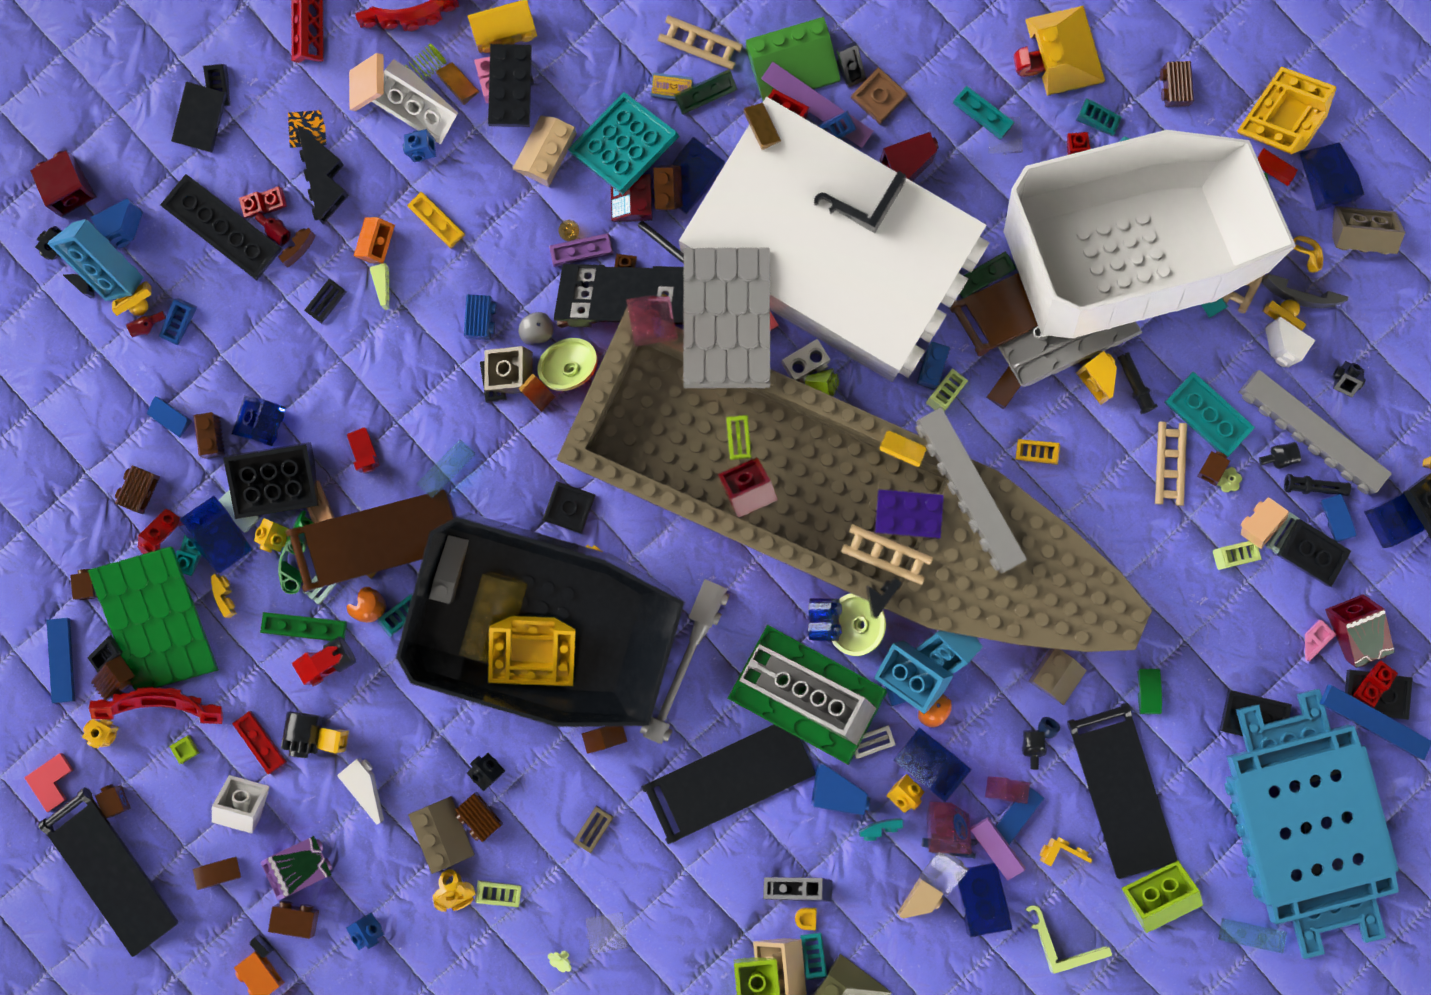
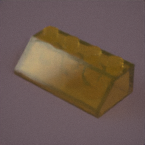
M489 571L482 574L459 655L477 661L489 662V626L511 616L519 615L527 583Z

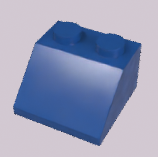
M126 198L90 218L96 229L117 249L126 247L130 241L134 240L143 212L141 208Z

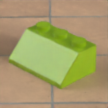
M1178 860L1122 887V891L1136 919L1146 934L1203 906L1199 889Z
M760 957L733 959L737 995H780L777 959Z

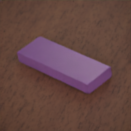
M609 233L549 246L554 267L613 255Z
M989 817L971 827V832L1007 881L1025 871V866Z

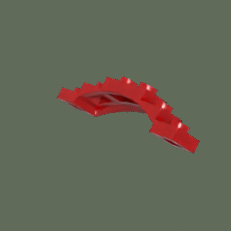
M430 0L404 9L371 7L357 12L355 15L361 28H371L380 23L383 30H391L401 24L404 31H415L420 26L437 24L440 20H443L441 12H451L460 6L458 0Z
M137 688L136 691L130 693L114 694L113 701L98 700L90 701L89 704L91 719L114 720V715L136 708L167 707L191 713L200 718V723L222 724L223 722L222 706L214 704L202 705L201 698L181 694V690L175 688Z

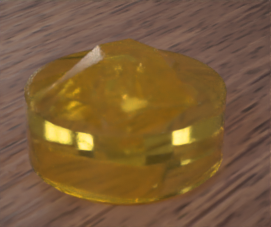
M571 219L564 220L559 226L560 237L566 241H572L577 238L579 234L578 224Z

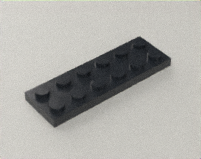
M187 174L183 176L160 204L161 207L256 281L282 251L280 246Z

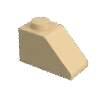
M919 877L897 914L904 919L931 913L934 909H938L944 900L942 898L943 893Z

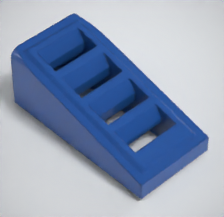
M848 111L817 125L826 132L828 127L831 134L838 139L857 129ZM841 119L846 123L847 129H844L840 121ZM834 123H836V125H837V127H838V129H839V131H840L839 133H837V131H836V129H835V127H834V125H833Z
M179 298L173 299L159 337L179 345L197 306ZM182 307L186 309V313L180 311L179 308ZM175 315L183 317V320L175 318ZM174 322V323L180 325V327L177 328V327L171 325V323ZM168 329L176 332L177 335L174 336L167 333Z

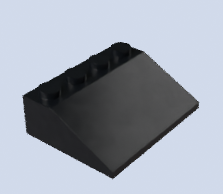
M311 442L228 455L223 458L235 519L319 505L315 460Z

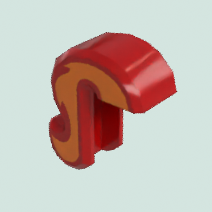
M1026 46L1017 50L1013 55L1016 73L1019 76H1033L1046 71L1040 50L1029 52Z

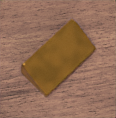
M453 62L436 71L440 80L463 105L479 93Z
M763 103L744 108V114L761 150L781 142Z

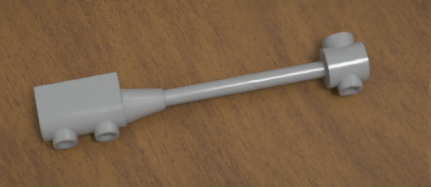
M704 579L688 617L695 621L689 638L690 642L658 717H651L649 726H642L640 730L644 737L660 744L663 741L668 742L672 730L669 729L670 724L666 723L665 720L697 645L702 641L710 627L712 628L713 624L717 625L722 615L718 613L720 606H725L730 596L726 593L727 588Z

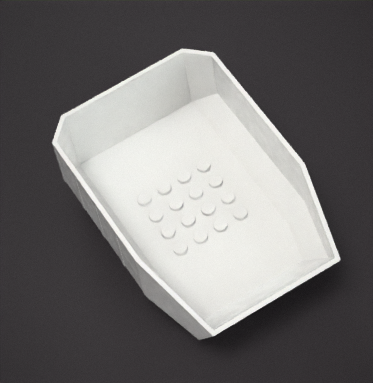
M1164 130L1025 166L1012 187L1004 226L1007 243L1042 337L1056 336L1071 339L1166 313L1180 311L1189 307L1215 302L1269 273L1296 246L1249 140L1174 130Z

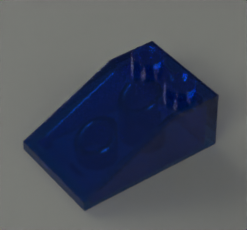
M694 136L672 163V165H681L683 207L679 209L686 215L713 184L725 165L724 160Z
M1340 142L1299 153L1316 211L1353 202L1364 195L1359 175Z
M1404 493L1364 511L1382 548L1393 547L1425 530Z
M989 863L954 870L967 934L970 937L1011 930L1012 924L996 864Z

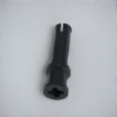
M1127 352L1125 355L1122 354L1117 357L1134 392L1132 397L1136 399L1141 409L1140 414H1145L1157 408L1158 405L1154 404L1149 394L1150 389L1145 387L1130 353Z
M1287 474L1284 480V490L1289 493L1291 491H1299L1303 494L1318 492L1349 496L1351 484L1313 480L1310 476L1295 477L1292 474ZM1322 486L1335 487V489H1333V488H1324V487H1322Z

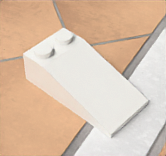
M394 59L384 70V94L372 101L416 130L427 129L440 145L458 115L454 108L412 70Z

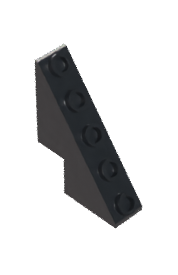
M298 125V130L295 133L298 143L302 145V150L299 152L302 162L306 164V169L304 170L305 179L307 182L309 181L311 189H308L310 200L314 201L315 208H312L315 221L319 220L324 224L349 196L342 187L332 180L344 164Z

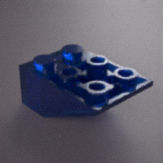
M212 496L179 519L181 531L218 575L253 550L228 511L215 496Z
M921 728L915 732L893 760L943 802L949 799L972 770Z

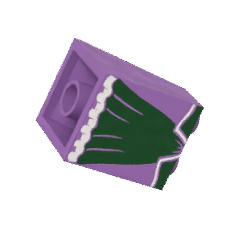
M312 836L260 862L277 900H281L332 875L330 872L332 866L329 860L323 857L321 852L323 851V846L319 839H315Z

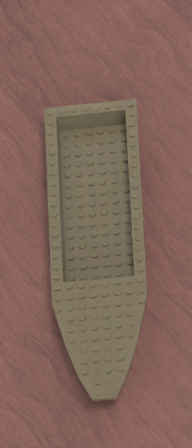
M629 305L627 306L560 450L557 461L867 601L866 586H870L882 595L883 591L880 589L886 580L891 581L893 578H896L902 584L884 609L929 629L1015 645L1081 652L1136 649L1152 609L1122 573L1069 525L1002 473L971 459L1027 559L1004 573H1000L999 570L995 571L990 563L992 558L989 552H985L979 543V540H981L979 534L972 531L968 523L970 521L967 513L963 514L959 508L958 502L960 500L956 494L953 495L947 485L949 481L946 475H941L937 468V464H939L935 456L931 457L927 448L919 467L880 450L881 442L888 430L926 447L928 443L924 437L921 438L915 433L770 369V388H684V330ZM748 415L751 459L758 457L772 483L778 500L738 518L718 474L751 460L737 459L730 461L726 417ZM741 420L740 432L742 454H747L744 420ZM731 421L734 455H738L735 421ZM879 489L944 495L940 539L878 534L933 557L931 564L923 563L919 575L925 577L922 585L841 552L844 544L851 546L855 534L849 532L852 524L875 533ZM863 538L858 550L871 555L875 542ZM883 546L879 558L891 563L895 551ZM903 554L899 567L911 571L915 559Z

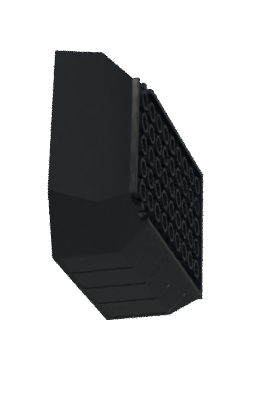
M468 512L430 531L396 658L409 682L413 685L555 727L649 726L685 602L669 587L610 553L577 545L576 543H570ZM448 535L469 540L455 599L450 604L429 599ZM511 616L556 618L574 628L573 686L488 683L489 626Z

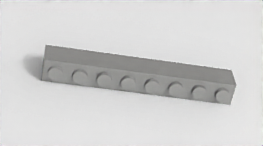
M1262 371L1254 372L1239 390L1244 401L1259 408L1258 411L1262 415L1271 417L1279 428L1289 431L1294 440L1300 443L1303 442L1308 446L1307 449L1312 454L1319 455L1324 459V463L1327 466L1340 471V475L1347 481L1354 482L1362 493L1369 495L1377 493L1392 473Z
M942 407L918 419L916 422L918 426L915 427L917 433L927 441L928 445H926L929 454L931 457L935 456L939 463L937 464L939 472L942 476L946 475L949 481L947 483L949 490L953 495L956 494L960 500L958 502L959 508L963 514L967 513L970 521L968 523L972 531L979 534L981 538L979 543L985 552H989L992 558L990 563L994 570L1004 573L1026 561L1024 553Z

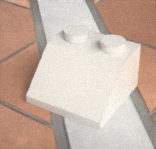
M1282 317L1274 320L1265 328L1271 357L1276 359L1275 362L1282 367L1289 368L1302 361L1315 342L1313 338Z
M229 775L212 805V823L253 834L261 818L269 786Z

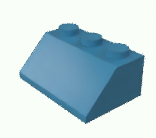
M938 631L916 649L953 674L967 665L983 646L979 643L977 637Z
M902 640L892 644L874 679L925 714L945 692L954 675Z

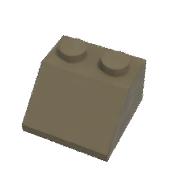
M523 346L485 350L484 390L511 394L522 393L519 390L520 386L533 374V352Z
M1050 648L1029 679V682L1064 705L1087 670L1062 650Z

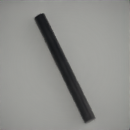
M644 221L639 222L638 227L684 264L683 252Z

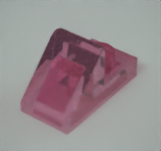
M988 777L985 798L1028 804L1030 782L1010 780L1005 777Z

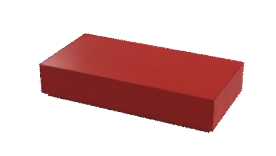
M1265 148L1257 156L1262 170L1287 186L1292 182L1298 169Z

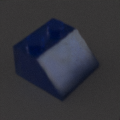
M245 395L231 434L260 444L273 446L278 436L280 423L284 419L286 407L265 399Z

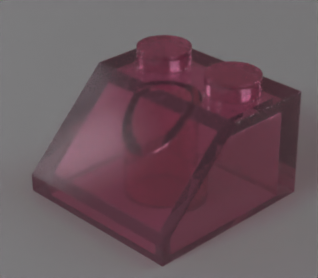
M644 296L626 300L635 347L677 339L670 297Z

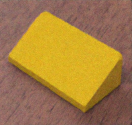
M888 430L881 442L880 450L919 467L926 447Z

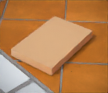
M376 53L349 71V110L357 111L384 94L383 54Z

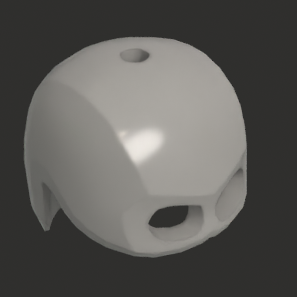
M535 312L529 314L520 322L519 336L528 345L544 343L553 335V323L546 313Z

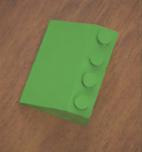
M824 17L746 40V51L762 101L775 89L761 79L772 62L812 89L841 81Z

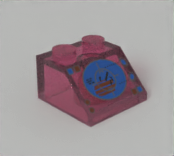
M929 802L927 811L929 852L971 854L969 814L951 802Z

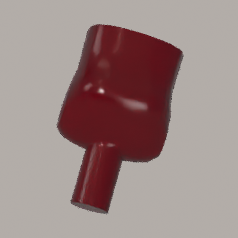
M261 213L255 216V219L265 227L266 235L279 246H284L290 240L291 232L284 226L282 220L266 218Z
M161 311L152 316H142L127 323L126 326L132 338L139 335H148L153 324L166 319V316Z

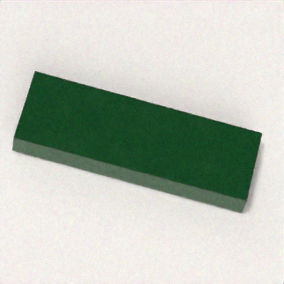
M726 70L674 94V97L683 115L738 89L731 71Z
M1007 252L1001 253L975 268L972 272L963 275L968 280L959 293L962 299L978 292L1016 269Z

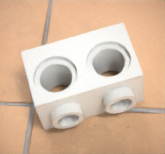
M818 339L782 359V365L790 378L804 383L806 377L815 371L818 373L827 369V364L830 362L829 356ZM814 353L819 354L821 361L813 362L810 359V355ZM795 364H801L804 371L796 373L792 367Z

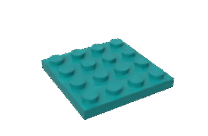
M623 92L568 148V151L623 195L680 136L674 129Z

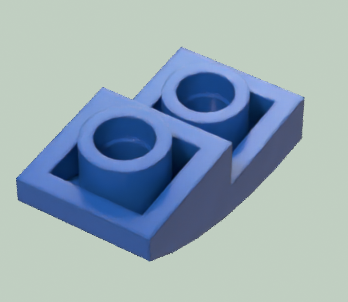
M1342 494L1321 500L1320 504L1328 519L1327 525L1334 540L1339 542L1356 537V531Z

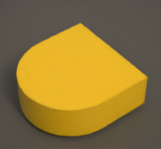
M804 907L796 912L795 922L800 929L816 930L817 908Z

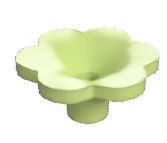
M1230 467L1225 470L1217 485L1226 493L1237 491L1240 487L1239 483L1242 481V476L1237 473L1235 468Z
M562 951L561 954L556 952L554 954L549 953L548 959L553 967H556L561 972L571 971L572 967L567 959L569 957L568 952Z

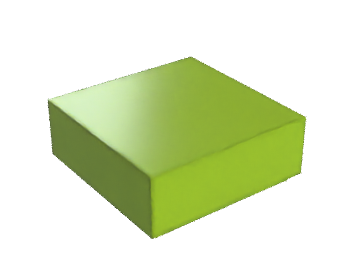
M190 735L169 746L179 764H183L200 753Z

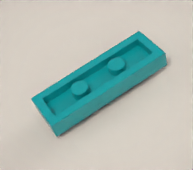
M968 86L954 99V105L1000 140L1014 125V121Z

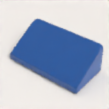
M157 396L153 398L147 411V415L178 437H181L192 423V420Z

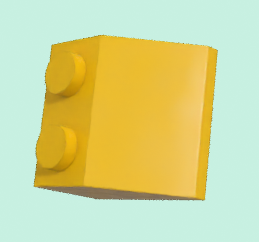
M1103 351L1080 368L1076 374L1100 405L1113 397L1117 367L1114 358L1109 353L1106 354Z

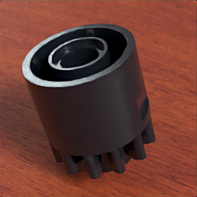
M287 712L281 749L289 750V756L308 758V753H318L317 742L319 730L322 728L323 716Z

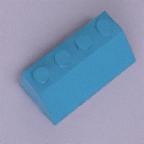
M87 219L73 222L47 243L105 301L132 296L144 278L124 258L123 254L117 251L110 244L109 240Z

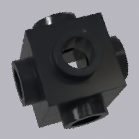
M57 226L49 228L47 232L44 230L37 238L39 242L35 248L39 250V254L48 260L61 258L47 244L62 231Z
M1345 361L1341 367L1338 366L1332 376L1334 378L1333 389L1350 397H1353L1366 381L1364 369L1358 364Z
M487 753L482 758L477 756L470 763L472 768L467 774L484 792L505 770L495 758Z

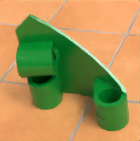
M303 510L298 515L292 528L313 524V521L305 516L307 511ZM303 533L299 534L298 537L304 553L307 542ZM289 537L280 555L278 574L282 590L287 594H296L303 581L300 571L288 563V552L294 554Z

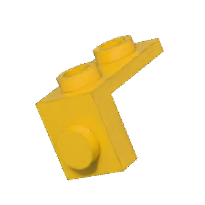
M1060 837L1057 840L1050 838L1048 844H1045L1040 851V861L1049 866H1052L1060 848L1089 863L1093 859L1087 857L1089 852L1079 847L1076 850L1068 847L1070 843Z

